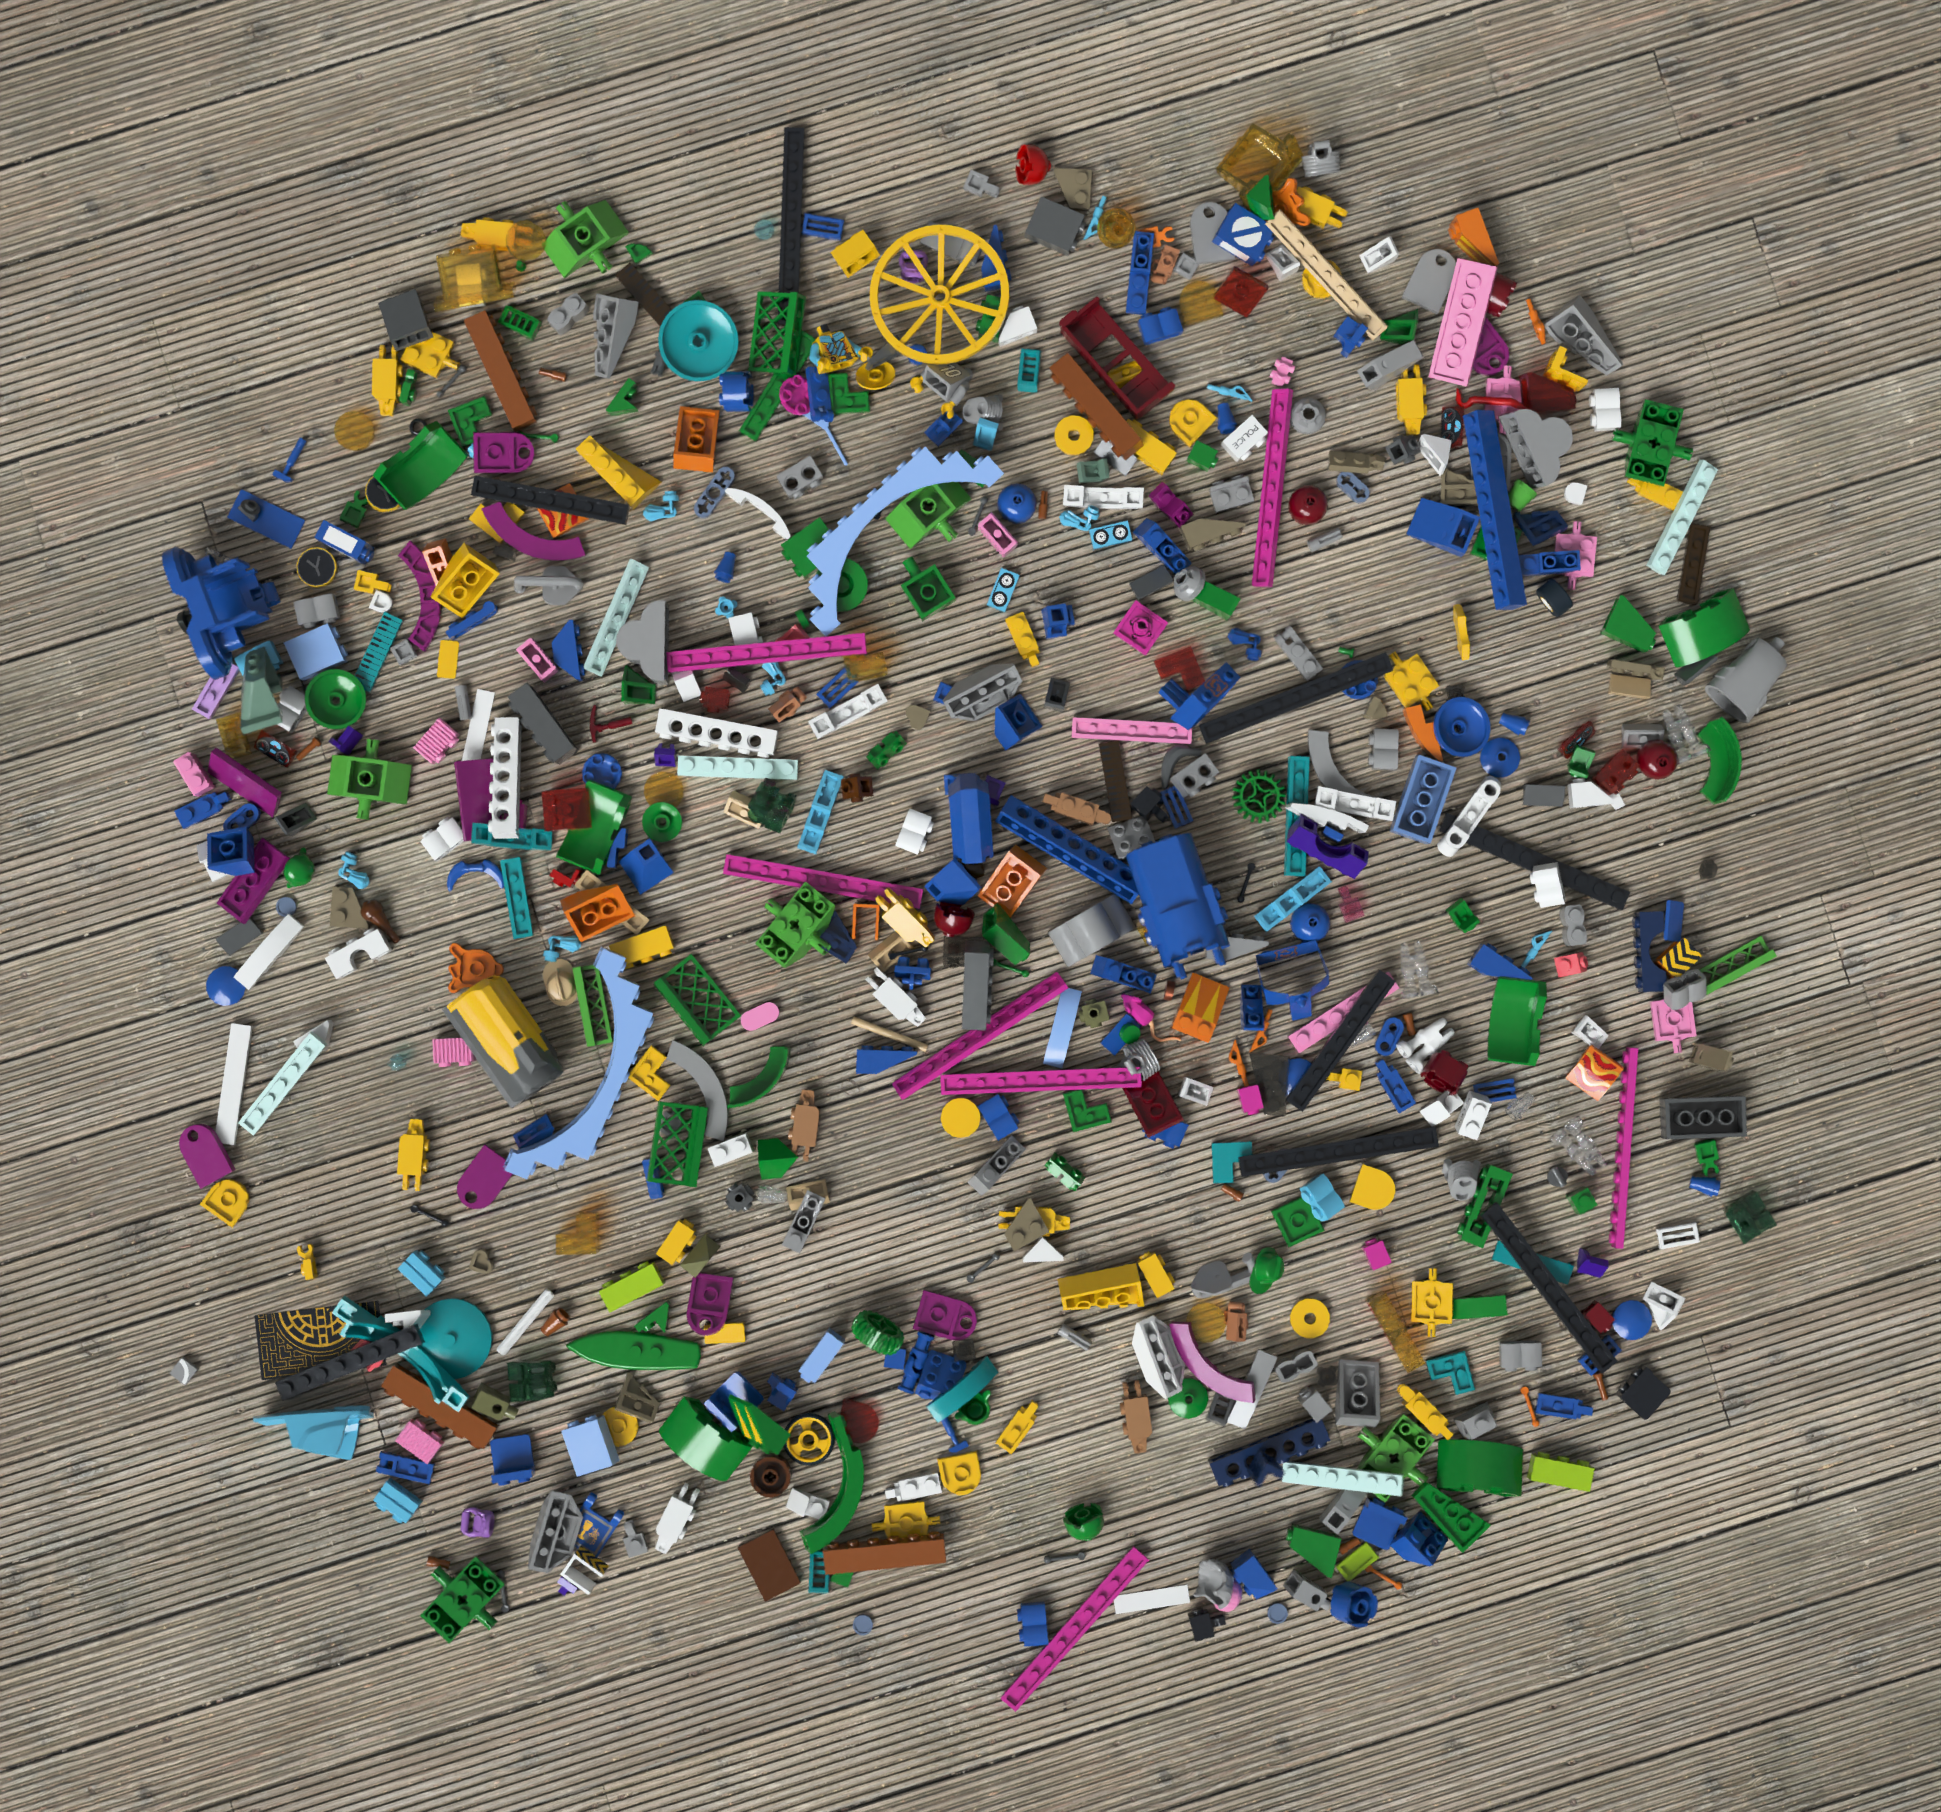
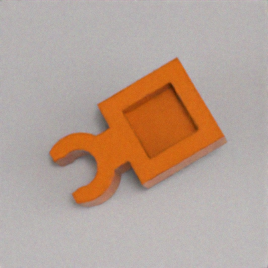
M1158 226L1138 229L1139 232L1154 233L1153 248L1161 246L1160 240L1166 242L1174 241V237L1168 238L1165 236L1166 231L1172 230V226H1166L1162 231H1158Z

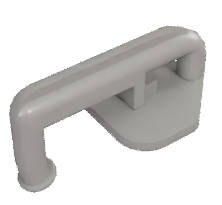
M549 566L543 571V576H516L514 578V590L516 593L521 594L525 591L526 586H542L543 600L547 604L566 605L583 589V581L564 566Z
M1245 1253L1242 1257V1261L1247 1264L1248 1270L1230 1276L1226 1265L1221 1261H1214L1202 1266L1190 1285L1195 1297L1202 1299L1211 1298L1249 1283L1255 1265L1252 1253Z

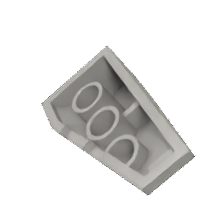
M596 293L593 320L597 321V331L594 332V339H597V349L594 352L595 376L611 378L636 322L639 302Z
M1580 294L1563 305L1544 323V328L1559 344L1563 343L1569 347L1575 355L1578 353L1584 357L1587 363L1606 376L1623 365L1592 309Z

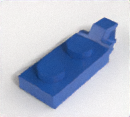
M214 792L174 812L182 828L187 829L221 812L220 810L223 809L222 804L232 799L228 792H223L219 795Z
M1383 1059L1375 1062L1380 1071L1376 1074L1378 1080L1397 1112L1401 1113L1416 1104L1398 1071L1392 1065L1388 1067Z
M1538 1393L1535 1413L1569 1419H1581V1414L1592 1416L1593 1407L1583 1405V1400L1578 1398Z

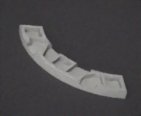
M1308 730L1309 755L1314 771L1324 787L1352 794L1381 798L1359 791L1342 777L1330 754L1329 732Z
M672 1040L666 1059L684 1068L696 1080L704 1095L708 1108L705 1136L724 1141L728 1124V1110L724 1089L719 1078L708 1062L686 1045Z

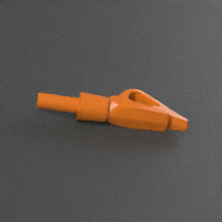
M1527 299L1526 303L1530 311L1528 314L1541 345H1544L1546 343L1544 324L1539 319L1537 310H1534L1531 299Z
M1268 1009L1264 1018V1031L1257 1032L1252 1048L1249 1051L1250 1053L1267 1043L1268 1038L1265 1031L1270 1024L1268 1021L1273 1010ZM1263 1037L1264 1041L1258 1045L1257 1041Z
M1235 1039L1229 1053V1060L1237 1065L1238 1075L1241 1074L1244 1087L1249 1086L1245 1074L1247 1070L1243 1064ZM1233 1051L1236 1052V1059L1232 1058Z

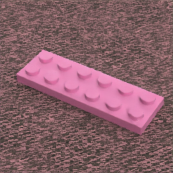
M1457 258L1428 377L1463 386L1469 385L1498 269L1497 266Z

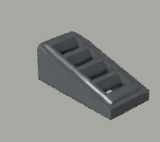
M887 342L868 360L865 368L869 371L901 355V353Z
M1215 1392L1206 1420L1226 1426L1235 1400ZM1219 1396L1228 1399L1229 1403L1219 1400ZM1216 1404L1226 1407V1411L1216 1408ZM1213 1412L1224 1415L1223 1419L1214 1416Z

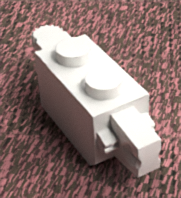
M876 967L874 969L875 974L885 982L879 987L868 976L865 980L876 990L872 995L898 1020L906 1018L918 1027L926 1019L917 1007L916 1001L918 999L910 991L906 994L901 989L903 984L894 977L893 980L890 977L888 978Z
M687 1483L684 1484L679 1495L675 1493L672 1495L656 1527L659 1538L655 1549L664 1554L668 1552L673 1543L677 1542L678 1538L683 1539L687 1528L684 1526L687 1520H692L696 1512L693 1507L700 1490L696 1488L693 1491L690 1501L683 1498L689 1488Z

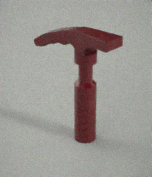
M594 705L590 716L592 742L597 743V731L603 732L605 729H615L633 724L631 716L596 726L597 706Z

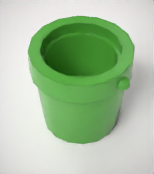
M1516 479L1508 496L1510 506L1520 512L1538 494L1523 481Z

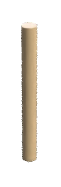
M857 1017L852 1019L851 1024L918 1050L924 1052L927 1050L928 1044Z

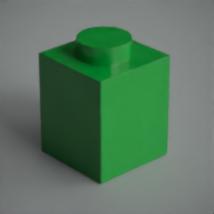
M1197 440L1187 458V462L1208 472L1210 467L1214 469L1219 459L1216 457L1218 451Z
M1582 1186L1566 1195L1576 1214L1581 1215L1597 1206L1588 1187Z

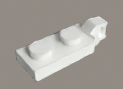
M938 1472L901 1479L894 1483V1487L885 1489L886 1499L897 1497V1501L942 1493Z

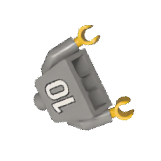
M956 362L938 365L927 364L925 370L920 374L921 377L912 378L910 385L916 393H920L924 389L922 383H925L942 399L950 401V403H945L941 406V412L944 415L948 411L947 418L951 419L954 416L953 407L960 403L969 390V381L973 377V372L970 368L963 369Z

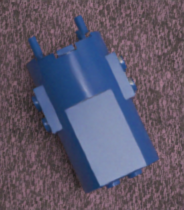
M1182 833L1174 836L1172 834L1161 837L1160 841H1149L1141 844L1142 847L1126 855L1143 905L1140 908L1141 913L1138 914L1141 925L1146 926L1148 931L1144 933L1147 943L1158 949L1163 967L1173 966L1176 977H1180V979L1187 978L1183 963L1179 964L1178 960L1187 958V952L1194 955L1203 952L1204 947L1207 951L1212 949L1216 964L1223 966L1226 964L1222 950L1216 947L1225 949L1230 946L1223 926L1226 924L1225 919H1228L1225 907H1220L1218 902L1222 900L1217 887H1213L1212 884L1208 883L1192 833Z

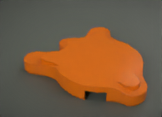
M1288 178L1280 190L1273 191L1274 214L1281 209L1295 225L1308 226L1311 223V217L1299 210V207L1304 204L1305 200L1297 193V180L1295 178Z
M452 943L449 947L450 952L457 959L456 964H450L448 967L453 977L448 985L451 993H457L466 987L471 988L483 979L493 975L500 976L504 972L503 965L498 963L485 950H468L458 943Z

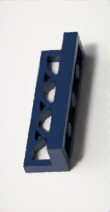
M1259 1449L1247 1469L1253 1482L1261 1487L1268 1473L1279 1479H1282L1285 1474L1275 1458Z

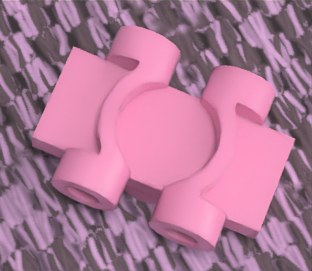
M1283 356L1281 360H1276L1274 366L1278 368L1276 371L1272 370L1270 377L1273 378L1272 384L1283 387L1284 383H1289L1291 377L1287 376L1288 372L1293 373L1295 366L1292 365V360Z

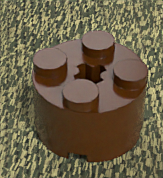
M769 1453L759 1457L750 1473L752 1487L763 1497L773 1498L779 1496L789 1486L792 1476L791 1466L787 1459L779 1454ZM769 1471H772L775 1475L773 1479H770L767 1475Z

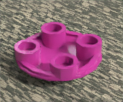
M795 375L785 380L779 392L784 408L794 415L808 414L810 412L807 380L800 375Z

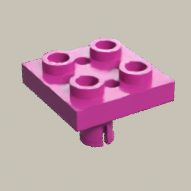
M1135 600L1113 634L1146 656L1168 622Z

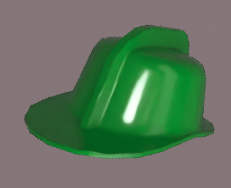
M1265 1247L1258 1253L1249 1280L1250 1288L1256 1294L1266 1292L1273 1282L1283 1276L1285 1269L1283 1258L1278 1256L1275 1249Z

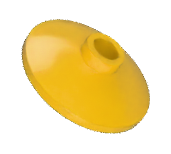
M888 362L869 371L865 368L867 363H864L856 372L857 383L869 390L885 388L895 379V369Z

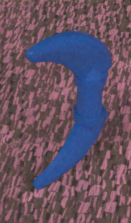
M487 859L475 864L460 861L451 869L447 879L448 891H452L455 882L463 874L480 871L492 876L498 882L500 888H504L501 870Z

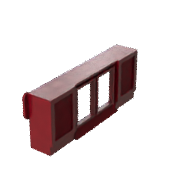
M1097 296L1078 312L1072 310L1059 321L1060 331L1064 338L1081 355L1136 420H1139L1174 391L1175 384L1172 381L1168 383L1102 308L1100 299ZM1110 335H1113L1125 350L1102 368L1089 353ZM1130 355L1143 371L1120 389L1107 373Z

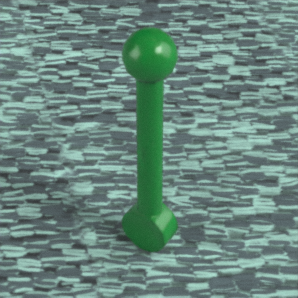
M519 431V433L524 434L528 438L550 439L553 442H557L559 439L557 434L550 436L527 434Z
M993 959V966L1022 974L1023 977L1029 976L1028 970H1020Z

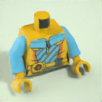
M824 324L817 328L819 337L811 345L809 359L817 366L820 375L851 367L858 357L864 362L867 360V357L871 358L873 356V349L868 346L862 348L856 345L842 331L831 333L828 325Z

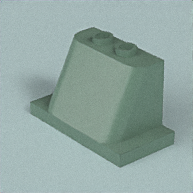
M265 647L255 649L245 656L243 683L241 686V730L243 734L283 723V712L273 696L274 693L282 691V678L280 674L277 675Z

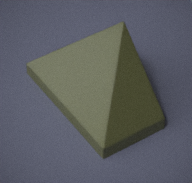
M705 1234L680 1266L696 1278L721 1246Z

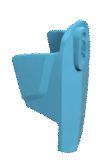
M370 1406L334 1407V1409L302 1410L253 1416V1421L266 1426L286 1424L293 1448L351 1460L356 1448L359 1422L361 1419L373 1418L374 1412H370Z

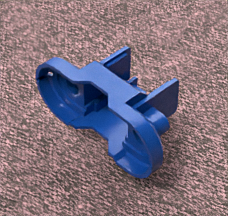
M173 547L162 553V563L173 593L186 599L192 615L187 633L201 666L214 680L229 675L233 662L231 651L245 646L242 631L269 620L268 614L273 612L270 607L281 602L274 582L259 583L256 576L258 570L253 568L246 571V569L250 568V564L239 558H234L217 566L211 555L195 560L189 552L179 547Z

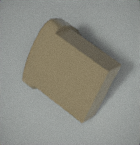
M1372 696L1365 709L1363 718L1375 720L1386 717L1388 714L1381 699Z

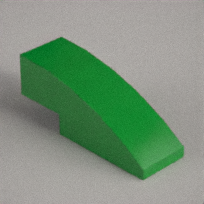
M1504 1294L1453 1298V1319L1508 1315L1506 1295Z

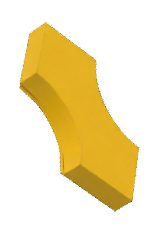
M1456 604L1453 605V622L1457 635V648L1462 661L1469 660L1470 641L1466 627V616L1462 605Z

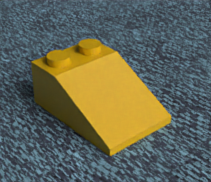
M463 543L449 561L431 594V598L463 618L500 573L495 563Z

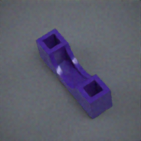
M1301 814L1288 829L1287 842L1291 846L1306 852L1309 856L1324 862L1327 866H1331L1342 874L1355 879L1368 864L1369 851L1352 842L1344 846L1326 844L1318 836V823Z

